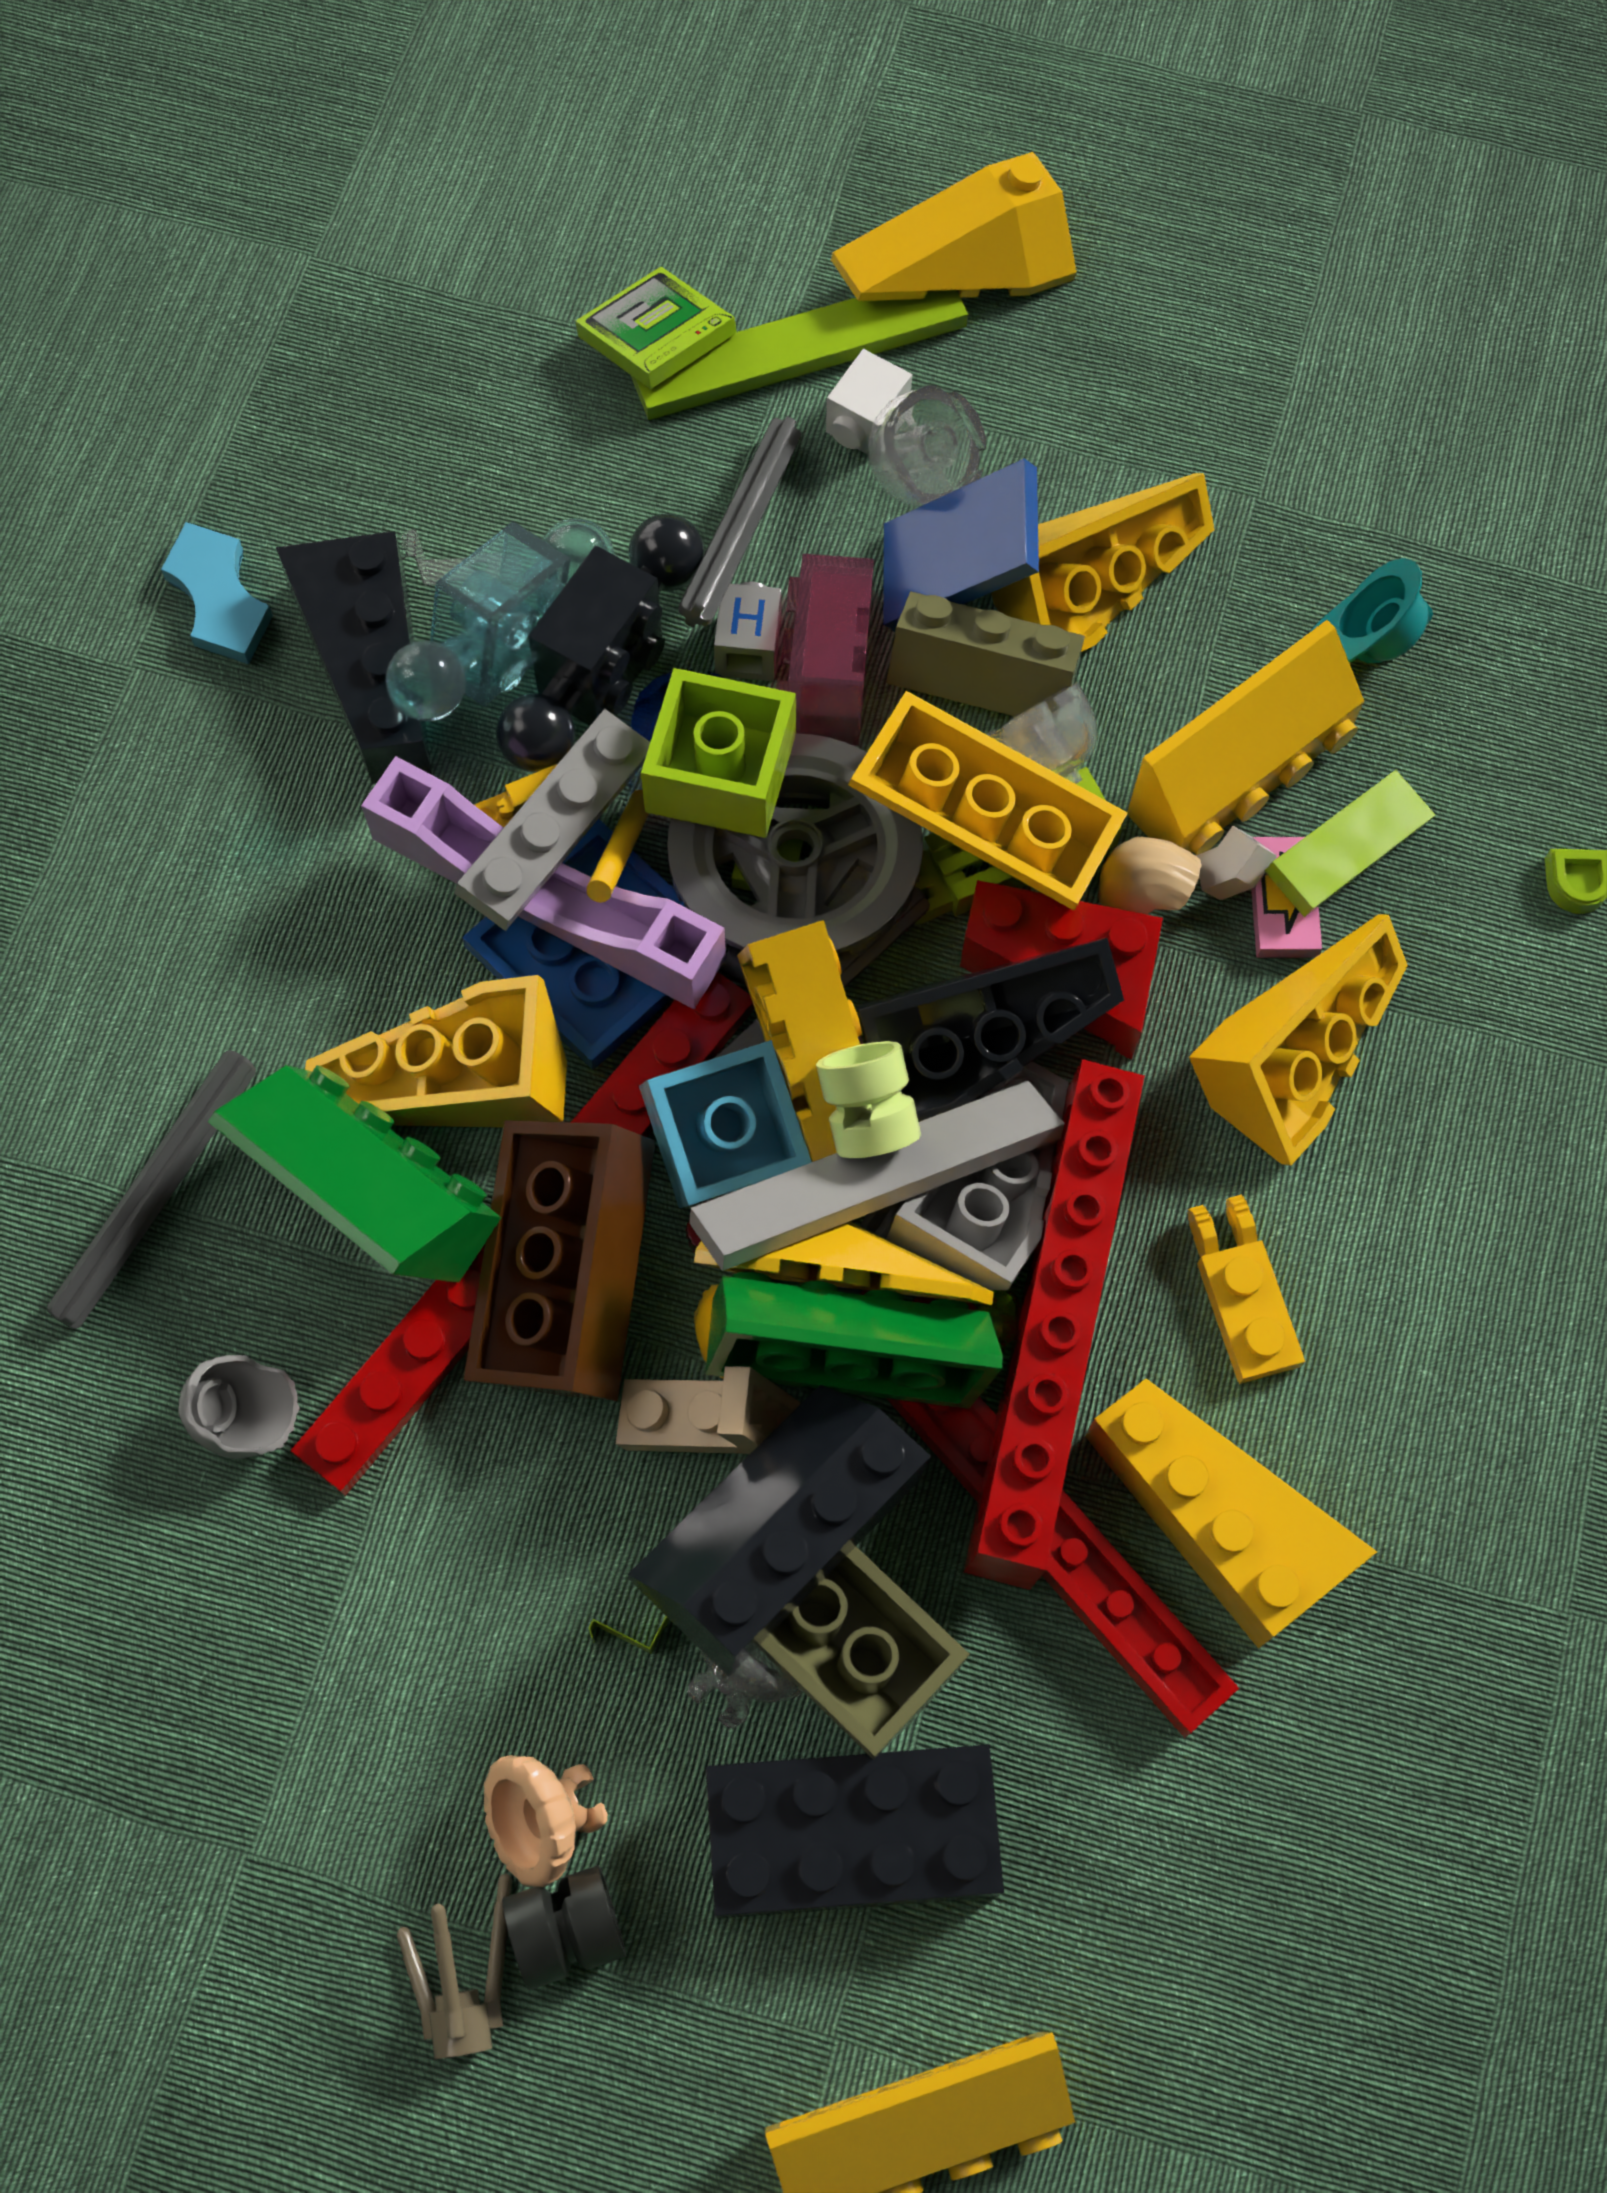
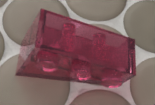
M803 554L800 577L789 576L787 612L796 613L794 628H784L782 664H790L788 681L779 680L778 690L796 693V734L824 736L846 742L850 745L859 746L874 559Z

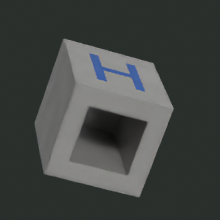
M743 582L729 585L718 610L714 642L715 676L774 681L781 627L782 588L767 587L758 582Z

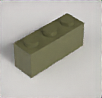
M910 591L896 626L887 684L1060 728L1071 694L1085 636L1065 631L1057 626L1041 625L1009 617L999 611L982 610L951 602L940 596L923 595Z

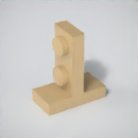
M725 1367L723 1381L624 1379L616 1445L626 1451L750 1454L800 1405V1402L751 1367Z

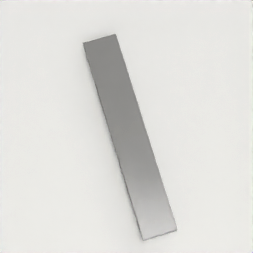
M1029 1081L920 1121V1138L902 1149L866 1158L840 1157L837 1153L692 1207L689 1223L721 1270L724 1271L1061 1139L1065 1123Z

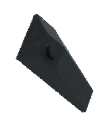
M1105 937L857 1004L855 1007L866 1044L890 1041L898 1042L901 1045L909 1082L901 1092L914 1100L918 1121L920 1122L975 1101L1002 1081H1007L1024 1069V1066L1058 1043L1061 1044L1124 1001L1108 938Z

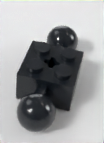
M658 514L643 521L636 528L630 540V563L595 545L528 635L538 694L523 695L511 701L502 711L496 728L497 743L500 751L512 765L523 771L536 773L558 764L574 744L575 727L571 715L591 726L604 709L614 715L619 714L624 709L632 694V683L643 668L650 670L657 663L664 649L665 639L662 637V607L659 604V593L661 591H676L689 585L705 554L703 539L691 522L674 514Z

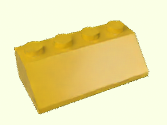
M1328 620L1324 621L1143 757L1127 815L1148 837L1171 841L1189 852H1193L1195 855L1206 852L1220 840L1224 834L1223 828L1237 817L1242 822L1252 818L1267 803L1269 799L1268 794L1282 783L1287 788L1295 785L1312 768L1314 764L1312 760L1326 749L1331 754L1338 752L1354 737L1358 731L1354 723L1362 708L1364 698L1336 628Z
M908 691L902 696L848 784L853 789L1072 910H1075L1128 814L1126 811Z
M1036 2032L765 2127V2135L783 2193H921L924 2191L920 2180L921 2177L948 2168L952 2181L980 2173L993 2167L989 2153L1017 2144L1021 2156H1025L1063 2142L1059 2128L1075 2123L1053 2032Z

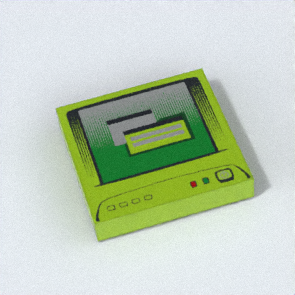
M662 266L575 321L579 338L649 389L654 388L736 334L734 316Z

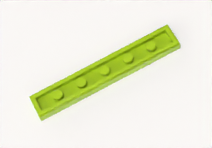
M957 290L928 291L924 299L858 301L855 297L738 331L652 389H649L633 376L631 378L648 420H652L855 360L862 349L876 354L967 327L968 313Z

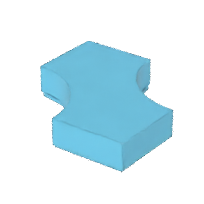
M186 522L161 570L169 584L185 592L194 602L195 623L190 635L195 647L249 664L273 617L270 606L250 595L240 583L239 569L243 558V548L240 540Z

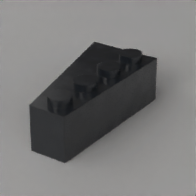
M395 531L276 547L290 591L297 603L372 784L378 782L395 756L432 775L406 574Z

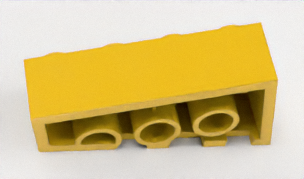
M821 920L747 944L737 955L765 1042L772 1041L812 1162L837 1153L829 1123V1117L836 1110V1106L824 1100L816 1063L828 1054L860 1045L858 1037L862 1035L855 1007L852 1001L846 998L840 977L842 971L838 954L831 938L828 936L825 922Z
M1147 1378L1094 1418L1085 1435L1087 1440L1258 1649L1377 1553L1376 1550Z

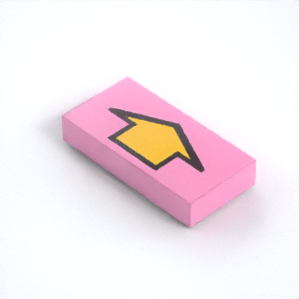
M1305 837L1253 838L1276 854V858H1278ZM1265 872L1256 886L1251 889L1256 958L1317 957L1322 950L1319 907L1304 917Z

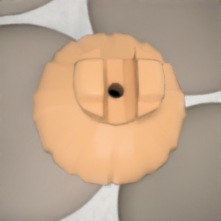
M509 1755L499 1758L491 1765L484 1782V1812L487 1813L485 1822L490 1837L494 1840V1848L500 1861L506 1865V1869L522 1885L544 1888L558 1880L565 1872L575 1849L576 1831L592 1833L599 1830L607 1822L608 1814L604 1804L599 1803L595 1807L588 1809L578 1804L574 1793L575 1790L586 1786L594 1780L590 1769L586 1765L578 1764L566 1769L561 1779H557L552 1770L533 1757Z

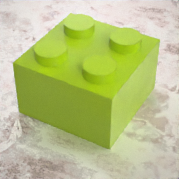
M674 668L641 771L645 812L766 838L796 736V693Z

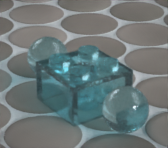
M571 518L560 521L552 526L543 539H540L512 521L440 578L435 585L430 641H417L404 646L393 656L387 667L385 677L386 689L394 706L409 718L418 721H435L452 713L460 704L464 694L484 707L502 691L509 692L513 690L521 681L524 673L533 666L528 635L595 545L614 555V548L607 533L592 521Z

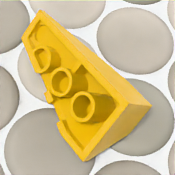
M851 1222L841 1224L724 1270L732 1273L758 1272L771 1277L772 1280L798 1283L823 1281L840 1288L866 1291L889 1290L901 1295L949 1299L992 1305L994 1295L993 1291ZM701 1241L695 1251L694 1263L721 1269Z

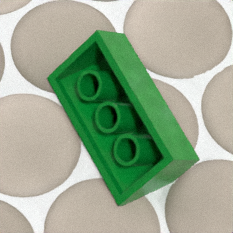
M285 1065L213 1112L208 1120L209 1124L393 1275L459 1283L502 1218L483 1203L487 1194L479 1186L458 1174H453L452 1177L436 1166L440 1157L435 1151L411 1137L403 1140L390 1129L394 1124V1120L387 1113L365 1101H361L358 1104L346 1094L349 1084L340 1076L322 1066L317 1065L313 1071Z
M739 1272L732 1277L722 1276L713 1296L705 1375L724 1377L725 1367H751L774 1384L816 1389L821 1384L842 1393L970 1409L1002 1370L1003 1355L989 1312L970 1310L969 1305L962 1301L938 1299L926 1304L904 1301V1297L901 1294L889 1290H872L864 1295L838 1292L837 1286L823 1281H806L798 1286L772 1283L771 1277L762 1273Z

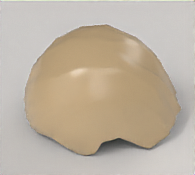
M1143 836L1132 838L1117 846L1104 862L1099 879V902L1103 906L1147 915L1155 909L1180 910L1189 900L1200 878L1201 860L1171 841Z

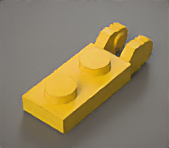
M1241 1194L1230 1197L1225 1202L1226 1217L1231 1226L1237 1247L1219 1251L1217 1233L1206 1206L1192 1207L1187 1212L1193 1240L1200 1257L1197 1266L1239 1384L1300 1368L1306 1362L1263 1240H1257L1256 1224L1250 1213L1247 1201Z

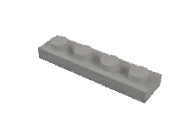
M604 709L457 882L454 894L506 931L643 766L650 742Z

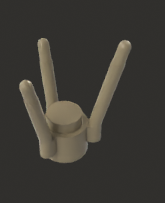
M509 1874L501 1875L498 1880L483 2003L479 2001L478 1989L458 1990L450 1931L448 1930L446 1911L443 1905L435 1904L431 1908L433 1936L442 1995L435 1996V2002L409 1928L401 1927L397 1931L403 1960L421 2013L424 2040L432 2039L434 2059L468 2055L492 2049L490 2029L503 2026L500 1999L508 1928L504 1916L502 1898L511 1895L512 1877Z

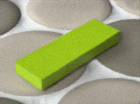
M1394 770L1272 861L1264 871L1298 911L1306 917L1424 827L1435 816V813L1400 773Z

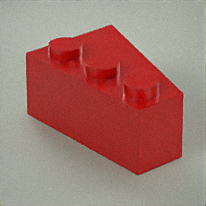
M977 880L960 967L973 973L1105 937L1108 938L1124 1001L1084 1027V1029L1115 1045L1114 1051L1132 1060L1143 1029L1163 918L1079 901L1075 910H1072L1043 893Z

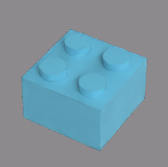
M771 1040L649 1079L639 1086L679 1208L756 1184L812 1162Z

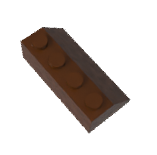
M505 1120L491 1209L502 1218L485 1242L464 1381L561 1396L618 1401L655 1140L614 1124Z

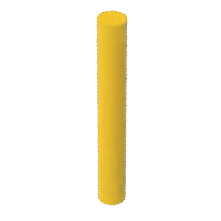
M636 790L631 794L587 885V895L595 902L602 903L610 899L649 813L645 812L643 790Z

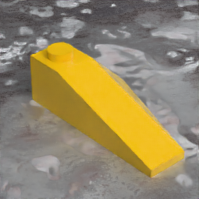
M1034 152L982 168L832 253L831 262L858 301L924 299L928 291L958 290L960 298L978 297L980 289L1007 288L1010 296H1028L1073 281L1077 273L1062 190Z
M1194 473L1038 524L1039 572L991 592L995 607L999 612L1009 617L1041 625H1053L1068 632L1084 635L1085 638L1081 652L1095 646L1108 633L1105 627L1123 610H1132L1144 599L1141 594L1143 590L1162 572L1170 573L1215 530L1204 473Z
M1378 914L1226 1018L1189 1056L1210 1107L1280 1164L1291 1166L1327 1127L1335 1111L1332 1104L1328 1102L1341 1077H1352L1360 1061L1353 1052L1365 1028L1379 1024L1408 966L1389 915Z
M539 975L479 982L461 990L463 997L435 1010L428 1006L409 1014L411 1020L380 1035L370 1031L306 1060L305 1070L313 1071L318 1065L334 1072L349 1084V1088L346 1091L349 1097L358 1104L361 1101H365L378 1107L394 1120L393 1126L504 1127L505 1120L563 1122L567 1059L545 982Z

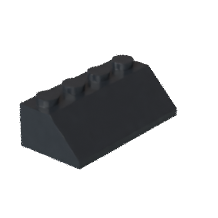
M820 1384L628 1573L627 1578L729 1677L919 1482L931 1456L879 1408Z

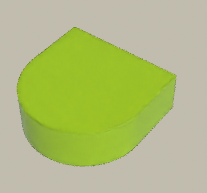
M1549 850L1545 856L1547 890L1551 899L1563 910L1575 914H1586L1598 909L1607 899V850Z

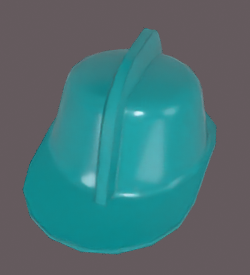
M1407 558L1392 560L1373 571L1352 594L1327 613L1311 631L1328 620L1337 630L1349 663L1356 658L1366 663H1381L1400 657L1417 643L1433 616L1432 608L1420 594L1422 587V571L1415 561Z

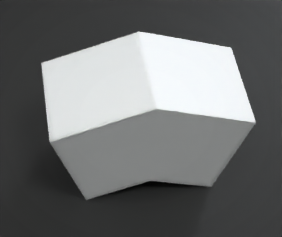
M1232 826L1218 847L1196 855L1201 860L1199 874L1201 889L1219 900H1224L1252 889L1265 874L1264 870L1275 860L1277 855L1252 836Z

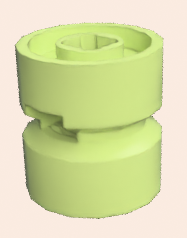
M884 1041L856 1045L828 1054L816 1063L824 1100L836 1106V1110L829 1117V1123L836 1152L840 1157L866 1158L883 1155L909 1146L920 1138L921 1130L914 1100L901 1092L909 1082L902 1047L898 1042Z

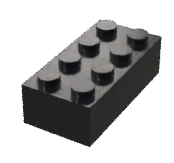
M990 1744L883 1752L874 1759L868 1754L706 1766L716 1919L998 1897L1004 1893Z

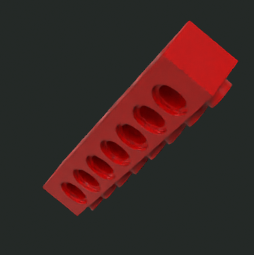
M1082 1059L1067 1089L1062 1121L1065 1124L1061 1139L1055 1145L1050 1172L1052 1173V1179L1042 1220H1044L1042 1235L1031 1255L964 1573L1030 1590L1047 1569L1145 1075Z

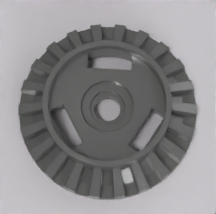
M796 734L776 806L783 804H809L825 808L826 810L775 807L766 838L671 818L667 841L668 861L678 900L683 901L687 909L725 928L726 949L731 945L743 950L747 944L824 920L828 936L831 938L837 954L849 951L854 955L866 949L867 941L878 934L883 937L893 927L894 919L901 911H906L912 901L913 891L916 883L919 882L922 868V827L848 786L851 777L867 752L833 738L812 734ZM800 839L806 841L812 847L813 852L803 861L791 862L780 856L778 848L787 840ZM734 860L758 903L748 906L740 901L726 887L716 867ZM857 866L872 873L865 886L850 901L835 910L828 907Z

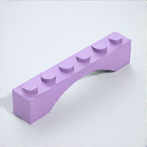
M396 756L361 805L373 840L456 884L504 828L469 802L450 784ZM563 863L518 915L520 918L692 1009L696 1008L726 960L724 927L670 899L647 896L616 886L608 901L602 903L595 902L589 898L586 892L591 877Z

